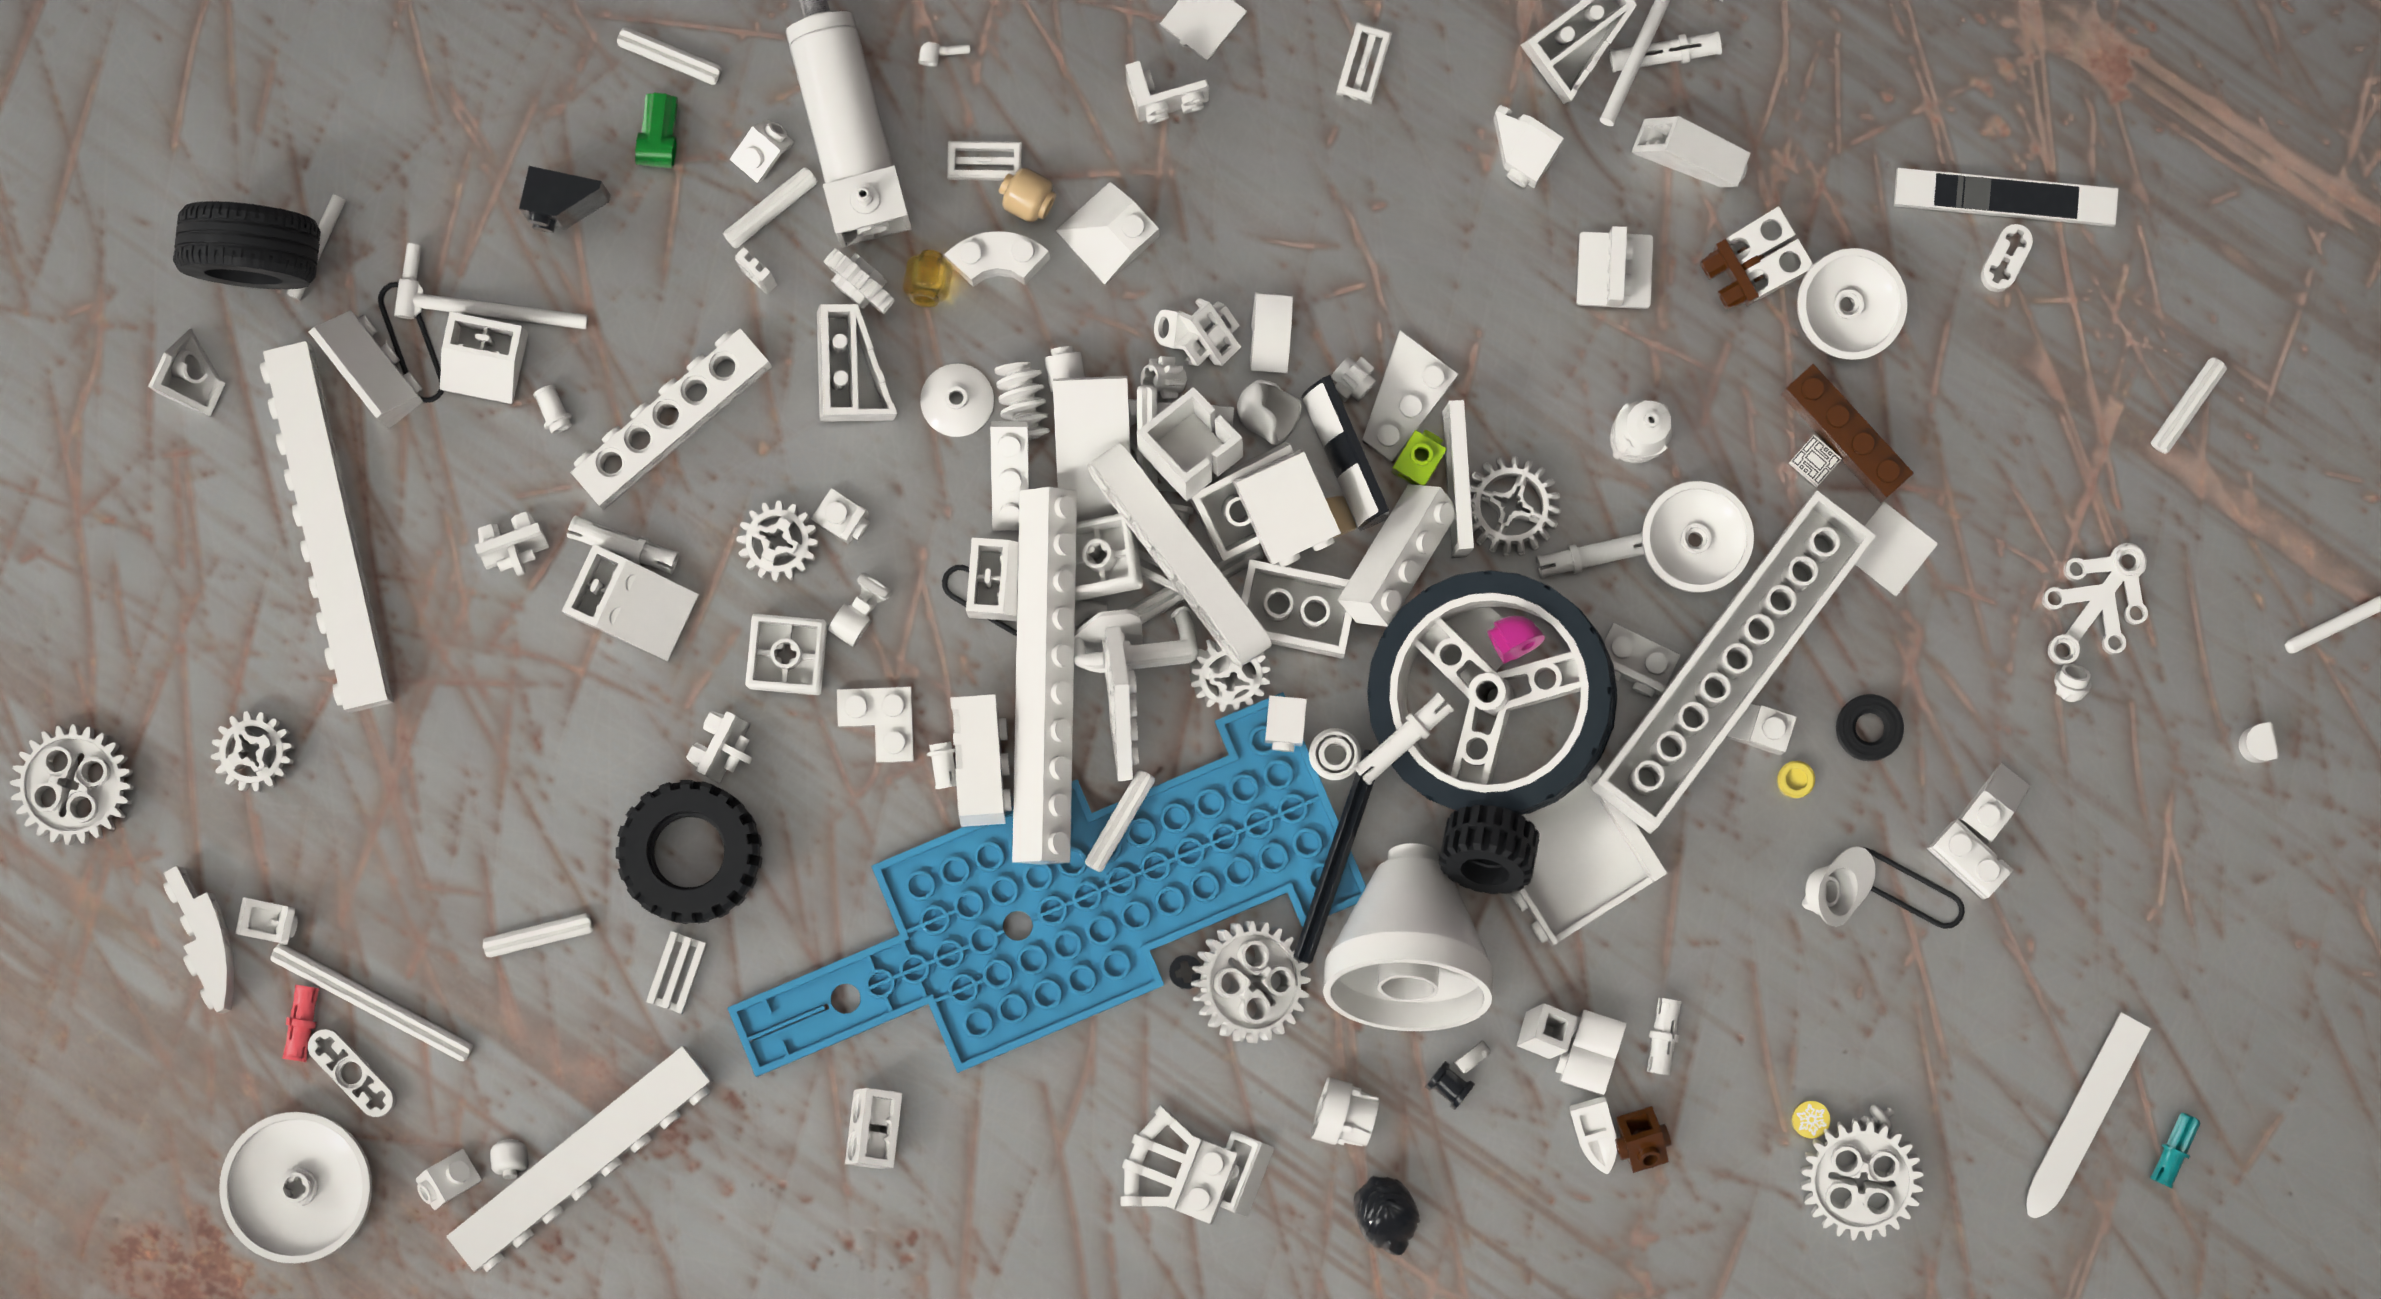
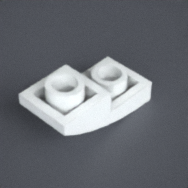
M1255 292L1251 325L1253 336L1249 362L1250 370L1287 373L1292 325V295Z

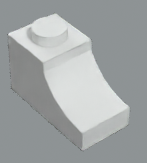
M1750 704L1725 738L1782 755L1787 750L1797 717L1762 705Z

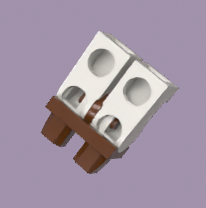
M1779 206L1727 239L1717 243L1714 251L1701 261L1700 266L1709 280L1725 271L1730 277L1732 283L1717 292L1726 310L1740 306L1743 303L1746 306L1753 304L1783 286L1803 278L1813 266L1799 239L1791 242L1796 234ZM1782 247V248H1780L1779 250L1773 252L1772 254H1770V255H1768V256H1766V257L1764 256V255L1768 254L1769 252L1775 250L1776 248Z

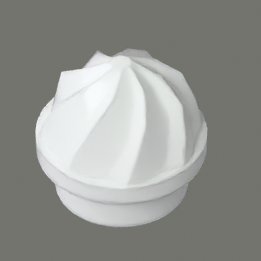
M2063 665L2061 671H2058L2054 677L2056 694L2068 702L2082 700L2089 693L2092 686L2090 672L2080 665Z

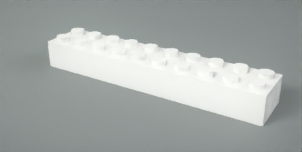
M1816 491L1806 501L1590 789L1649 834L1656 830L1877 535L1819 491Z

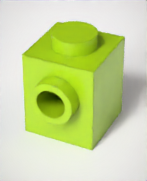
M1415 430L1392 467L1391 473L1409 484L1426 486L1446 453L1447 448L1442 446L1443 440L1428 430H1424L1422 434Z

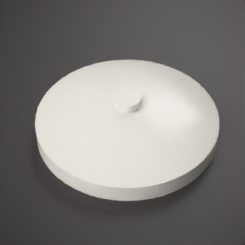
M288 1112L273 1115L251 1126L237 1139L230 1149L220 1176L219 1194L221 1208L235 1236L256 1254L282 1263L315 1261L342 1248L352 1239L363 1224L372 1197L370 1166L358 1141L337 1122L327 1117L307 1112Z

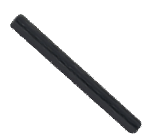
M1365 749L1360 762L1372 753L1373 750ZM1373 766L1367 769L1361 776L1357 772L1355 774L1293 955L1294 959L1300 962L1310 964L1314 959L1374 784L1373 781L1371 785H1368L1363 780V776Z

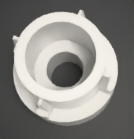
M1328 1077L1316 1110L1311 1139L1332 1145L1348 1143L1362 1147L1367 1146L1378 1112L1379 1097L1362 1092L1361 1088L1353 1086L1352 1083Z

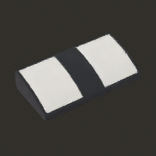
M1331 375L1323 377L1310 386L1301 398L1358 529L1362 531L1386 521L1389 515V508Z

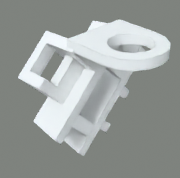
M1198 298L1195 303L1199 309L1192 316L1181 311L1169 309L1161 310L1158 313L1154 324L1157 342L1166 347L1184 349L1188 355L1184 360L1186 365L1199 366L1209 357L1214 365L1223 366L1241 348L1232 335L1240 325L1227 306L1219 301L1212 306L1210 302ZM1167 317L1169 321V331L1167 336L1165 337L1163 335L1162 329L1163 322ZM1212 322L1213 326L1205 332L1204 329ZM1226 346L1227 349L1220 354L1219 351Z

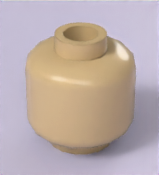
M1028 168L1018 170L1015 175L1008 173L999 189V193L1004 195L1002 200L1004 210L1026 222H1034L1038 218L1044 219L1056 199V193L1053 192L1051 180Z

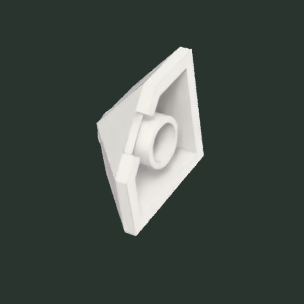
M1499 105L1495 111L1494 123L1503 168L1509 172L1507 177L1517 185L1526 187L1528 184L1535 188L1559 153L1564 138L1528 115L1523 114L1517 119L1510 117L1512 111L1507 107Z

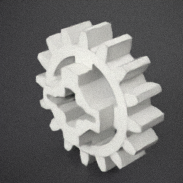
M834 248L823 261L836 274L831 280L835 286L862 309L869 303L884 314L895 302V299L882 288L888 281L857 253H854L849 259Z
M781 501L776 502L775 509L770 510L766 503H762L763 513L758 515L751 510L749 514L753 521L750 524L746 522H741L740 524L746 531V535L738 536L737 542L746 545V548L738 553L741 558H751L746 565L750 571L757 566L760 568L758 577L764 579L769 572L772 573L774 582H779L780 574L785 573L789 580H793L794 574L792 570L797 568L805 573L807 570L803 561L805 559L809 561L815 560V556L809 552V548L817 547L819 542L810 538L809 535L817 531L814 525H804L809 516L805 512L797 517V506L794 504L786 511ZM779 518L774 525L768 527L761 525L769 519ZM794 524L801 531L802 545L794 541L791 533L794 529ZM780 533H783V539L792 548L777 546L773 550V545L763 535L777 538ZM754 539L762 543L764 551L761 555V560L755 553ZM787 556L794 557L787 564L775 566L781 558Z
M1211 639L1206 640L1208 649L1205 651L1198 648L1197 660L1189 664L1191 669L1189 677L1196 697L1198 699L1204 697L1207 707H1211L1217 702L1222 712L1226 709L1227 704H1232L1235 711H1239L1240 703L1243 701L1249 706L1253 705L1252 696L1255 694L1262 697L1264 695L1262 685L1270 684L1268 672L1271 669L1265 652H1262L1244 666L1237 667L1218 643L1215 644Z
M248 711L244 712L243 721L231 716L229 718L232 725L231 728L228 729L222 726L218 728L220 733L224 735L222 740H212V744L220 748L218 753L211 755V759L221 761L222 763L215 770L216 773L220 775L228 773L229 775L225 783L232 786L239 781L238 788L244 792L247 791L250 784H252L255 792H262V783L264 782L269 787L274 788L276 783L273 777L278 775L285 778L287 774L282 769L283 764H293L294 761L286 757L287 751L295 749L293 744L284 742V739L289 736L290 732L286 729L277 731L280 721L276 718H273L267 724V714L259 712L256 720H254L252 713ZM248 728H262L268 734L254 737ZM233 739H235L234 751L229 755L230 745ZM249 743L260 747L255 752L256 760L246 757L250 752ZM276 749V757L271 766L269 763L271 754ZM248 766L252 768L257 776H244L237 772V770H242Z

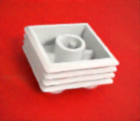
M1120 514L1076 523L1075 601L1141 589L1143 587L1137 537ZM1103 550L1107 557L1103 559L1102 563L1098 564L1094 559L1099 558V551Z
M753 614L745 685L751 690L820 695L828 628L826 621L823 619ZM785 645H791V650L796 653V658L790 659L789 664H784L783 660L777 657L778 651H784Z

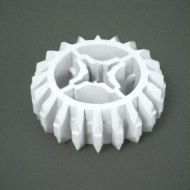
M1516 456L1512 457L1509 468H1506L1502 457L1497 458L1496 465L1498 470L1496 471L1486 462L1483 464L1486 477H1483L1478 472H1474L1471 478L1478 486L1470 484V495L1473 496L1471 498L1472 520L1474 519L1475 521L1472 524L1473 534L1478 530L1482 533L1478 537L1476 544L1481 546L1487 538L1492 541L1489 547L1490 553L1496 551L1498 544L1504 545L1503 556L1505 557L1510 555L1511 546L1516 545L1518 555H1524V543L1526 542L1533 551L1537 550L1539 545L1535 539L1536 536L1545 542L1550 538L1549 533L1543 527L1556 529L1558 525L1554 519L1548 516L1561 513L1560 507L1550 505V502L1559 500V492L1547 493L1546 491L1555 484V481L1552 478L1544 483L1539 480L1545 473L1543 467L1539 468L1535 475L1530 473L1529 471L1533 464L1531 460L1526 461L1523 469L1518 468L1519 459ZM1516 478L1513 488L1506 493L1496 491L1492 493L1485 490L1491 483L1499 479ZM1526 484H1529L1537 493L1541 504V513L1535 511L1534 507L1529 506L1524 501L1523 492ZM1518 490L1516 497L1518 503L1516 506H1520L1521 510L1520 512L1514 510L1509 515L1506 523H1503L1506 513L1504 512L1505 507H1501V501L1507 503L1513 497L1515 491ZM1480 500L1488 503V506L1495 509L1498 513V523L1495 530L1484 520L1481 513ZM1515 520L1525 522L1529 520L1536 523L1526 533L1514 536L1505 535L1508 526Z

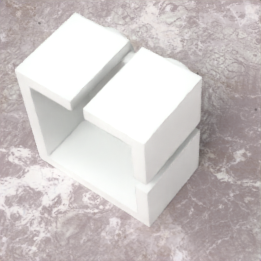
M1194 387L1137 431L1138 451L1186 501L1212 482V472L1218 477L1243 457V438L1221 415L1216 418V410Z

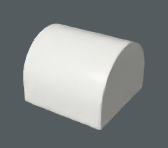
M2271 722L2252 726L2241 734L2239 750L2246 760L2253 763H2263L2278 759L2277 743Z

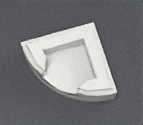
M1481 1041L1455 1061L1454 1064L1461 1073L1465 1074L1490 1055L1491 1050L1484 1041Z

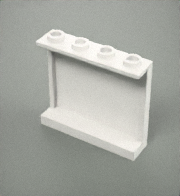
M1598 764L1593 767L1580 785L1562 799L1530 814L1522 815L1526 817L1527 821L1532 822L1535 825V829L1538 830L1539 844L1531 882L1529 885L1524 886V889L1513 891L1510 894L1522 912L1528 909L1535 922L1530 924L1540 942L1544 943L1548 940L1551 946L1667 874L1636 823L1590 789L1603 772Z

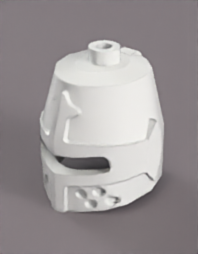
M1637 400L1631 404L1626 403L1618 412L1611 428L1610 440L1614 458L1631 463H1643L1662 455L1669 447L1668 444L1672 438V419L1669 409L1665 404L1656 401Z

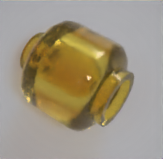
M924 250L921 254L914 255L908 259L902 289L913 304L928 308L935 307L938 303L948 298L953 267L949 261L943 258L940 252Z

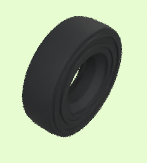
M1865 694L1852 699L1842 708L1836 722V734L1842 748L1852 757L1862 761H1878L1891 755L1898 748L1904 734V722L1900 711L1890 700L1880 695ZM1871 713L1881 718L1884 724V733L1878 741L1866 742L1857 735L1856 722L1860 716Z

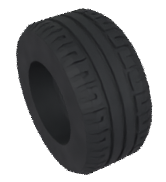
M193 202L186 204L178 214L173 262L181 273L210 282L261 289H301L308 287L316 278L321 231L314 219L289 210L237 202Z

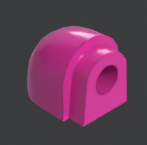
M1512 615L1494 622V628L1488 631L1489 638L1503 664L1529 653L1537 648L1545 639L1535 623L1523 616Z

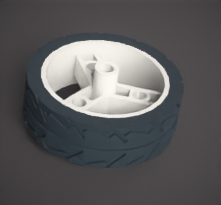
M1479 571L1455 575L1419 593L1399 610L1385 629L1370 664L1367 689L1371 727L1379 745L1407 721L1405 717L1408 716V679L1414 660L1420 651L1470 699L1451 776L1432 762L1418 741L1391 764L1403 781L1427 799L1455 811H1459L1460 808L1466 806L1492 805L1512 810L1516 814H1530L1559 801L1580 785L1602 757L1615 723L1617 686L1614 665L1601 635L1584 613L1549 585L1521 574L1499 571ZM1507 607L1520 609L1543 618L1555 627L1567 642L1571 652L1496 672L1446 622L1458 614L1476 608ZM1458 646L1462 652L1461 660L1456 665H1447L1444 661L1446 650L1450 647ZM1474 662L1486 673L1479 674L1473 678L1468 686L1460 675L1461 672L1468 668L1470 663ZM1545 670H1553L1556 674L1554 686L1550 689H1541L1538 685V676ZM1528 676L1532 692L1517 698L1515 689L1507 680ZM1494 688H1498L1496 699L1488 703L1489 692ZM1581 691L1580 709L1574 729L1563 748L1551 761L1527 777L1505 784H1491L1509 713L1512 710ZM1479 709L1492 716H1497L1490 735L1476 732ZM1478 739H1484L1488 746L1487 754L1479 760L1473 759L1470 754L1471 744Z

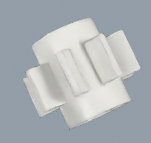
M1160 356L1159 359L1150 358L1149 364L1141 372V385L1156 386L1157 401L1167 402L1168 399H1178V393H1181L1186 386V372L1183 366H1175V357Z
M1362 356L1357 362L1347 357L1331 375V378L1337 383L1335 387L1340 398L1345 402L1350 396L1359 402L1376 383V380L1370 376L1374 371V367Z

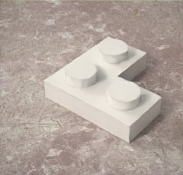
M912 687L837 689L839 728L875 726L876 763L914 762Z

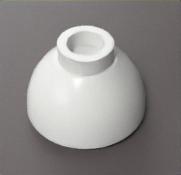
M1330 728L1322 731L1313 739L1309 749L1310 763L1320 776L1329 780H1341L1355 772L1353 767L1360 763L1361 748L1357 739L1350 732L1339 728Z

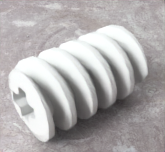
M1016 362L996 367L994 369L995 374L1004 377L996 383L997 388L1007 391L1000 395L998 400L1001 404L1009 406L1000 412L1001 417L1012 421H1028L1029 440L1040 438L1049 433L1050 428L1039 426V422L1048 418V414L1037 412V407L1045 404L1046 399L1035 397L1034 394L1044 389L1043 384L1033 383V378L1041 375L1042 370L1031 368V362Z

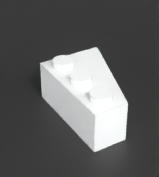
M1580 0L1521 44V47L1563 104L1573 99L1578 92L1577 90L1596 66L1597 61L1608 45L1611 44L1637 6L1634 0Z
M820 304L817 310L820 421H893L897 416V411L890 398L883 372L878 365L858 304Z

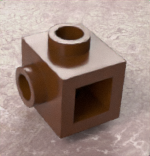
M1652 1106L1616 1117L1620 1132V1138L1614 1139L1621 1161L1628 1159L1633 1173L1669 1162L1666 1147L1672 1145L1670 1135L1665 1124L1659 1125Z

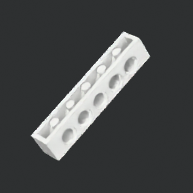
M738 329L735 333L729 330L715 342L717 348L707 357L704 354L696 357L687 366L686 369L689 371L678 381L675 378L668 381L658 391L661 395L650 405L645 402L631 413L630 417L632 420L622 429L616 426L602 438L604 444L594 453L591 450L586 451L574 462L576 468L570 473L603 510L772 368L770 362L741 329ZM724 360H730L735 363V370L729 377H720L716 374L718 364ZM696 384L705 385L707 387V394L702 400H689L688 392L692 386ZM667 408H675L679 412L678 420L668 426L661 424V413ZM639 432H647L650 434L649 445L641 450L634 449L632 446L633 437ZM611 456H619L622 459L620 470L613 474L606 473L604 471L606 459Z

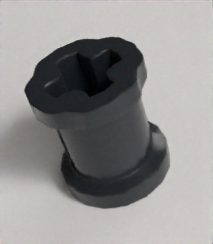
M1182 955L1171 963L1169 976L1172 983L1177 987L1192 989L1195 986H1192L1191 982L1184 983L1182 977L1176 978L1175 972L1181 969L1180 963L1188 962V966L1191 968L1193 966H1201V964L1195 957ZM1199 973L1191 975L1192 981L1201 978Z
M1445 1061L1425 1087L1428 1090L1434 1089L1451 1102L1450 1107L1455 1110L1474 1087L1475 1083L1471 1080L1468 1082L1463 1080L1449 1068L1450 1064Z

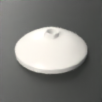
M1858 248L1837 250L1819 259L1803 278L1797 299L1798 317L1803 331L1809 340L1826 354L1849 360L1871 357L1887 348L1896 339L1903 327L1907 314L1905 285L1895 267L1877 253ZM1844 297L1849 298L1851 301V307L1847 311H1844L1840 305Z
M1686 482L1665 491L1652 504L1643 523L1642 545L1650 567L1664 582L1686 592H1710L1729 584L1746 567L1753 550L1754 530L1745 506L1729 490L1709 482ZM1690 534L1700 536L1701 544L1695 547L1689 543L1688 537Z

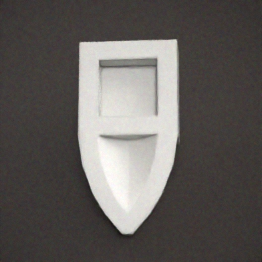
M1603 1096L1570 1105L1569 1108L1577 1137L1585 1156L1597 1169L1605 1174L1610 1173L1616 1159L1617 1148L1614 1140L1616 1139V1132L1606 1097Z

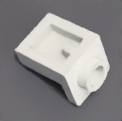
M832 488L811 518L813 522L847 544H850L853 538L859 540L870 524V521L866 519L869 513L865 508L856 505Z

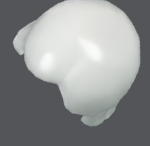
M1256 380L1248 385L1241 393L1237 403V416L1241 424L1273 445L1281 444L1294 431L1302 410L1299 398L1281 390L1276 383L1269 380Z

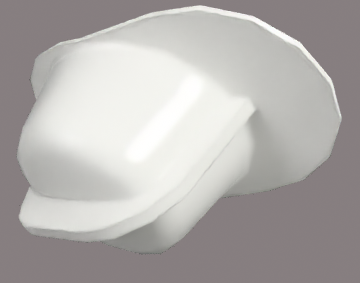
M1854 846L1843 851L1831 865L1815 869L1809 875L1806 882V896L1802 900V906L1821 915V918L1827 925L1833 927L1844 925L1873 887L1875 863L1872 855L1867 849Z

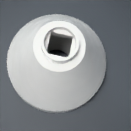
M1416 843L1397 845L1389 850L1388 860L1381 863L1374 872L1325 959L1324 998L1329 1006L1339 1014L1353 1021L1383 1029L1433 1031L1469 1023L1482 1016L1489 1009L1492 1002L1493 967L1455 882L1451 881L1448 875L1444 874L1440 869V853L1436 849Z

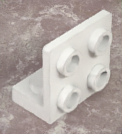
M1140 61L1125 65L1126 82L1139 122L1147 120L1148 124L1158 123L1168 119V113L1182 110L1184 114L1192 113L1204 108L1203 103L1209 101V84L1207 79L1155 94V86L1149 69L1143 71Z

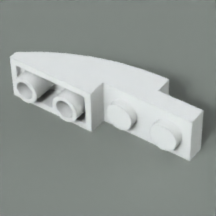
M175 866L164 872L168 882L164 883L163 886L172 903L178 902L184 913L180 920L185 931L190 937L193 935L196 937V940L183 946L187 953L183 957L185 965L193 977L198 975L204 987L200 990V994L206 1006L210 1010L215 1008L217 1013H226L231 1010L233 1000L234 961L229 931L223 912L215 894L206 892L199 896L185 868Z

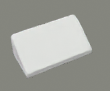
M1232 1131L1225 1149L1240 1155L1219 1207L1247 1217L1268 1167L1274 1147Z

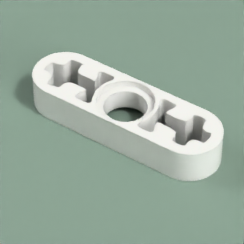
M323 1029L315 1032L310 1037L308 1042L310 1056L364 1113L372 1117H382L388 1115L394 1109L396 1096L392 1088L339 1033ZM320 1038L325 1040L333 1038L335 1042L331 1046L338 1055H342L344 1050L349 1054L337 1062L334 1070L330 1064L336 1060L329 1053L320 1055L318 1052L321 1048V1044L318 1042ZM350 1062L357 1063L362 1069V1077L355 1084L346 1083L342 1077L343 1067ZM370 1077L374 1080V1083L368 1085V1087L375 1093L384 1092L386 1094L383 1098L385 1103L383 1109L381 1107H370L369 1104L372 1102V1098L366 1091H362L360 1096L355 1092L364 1087Z

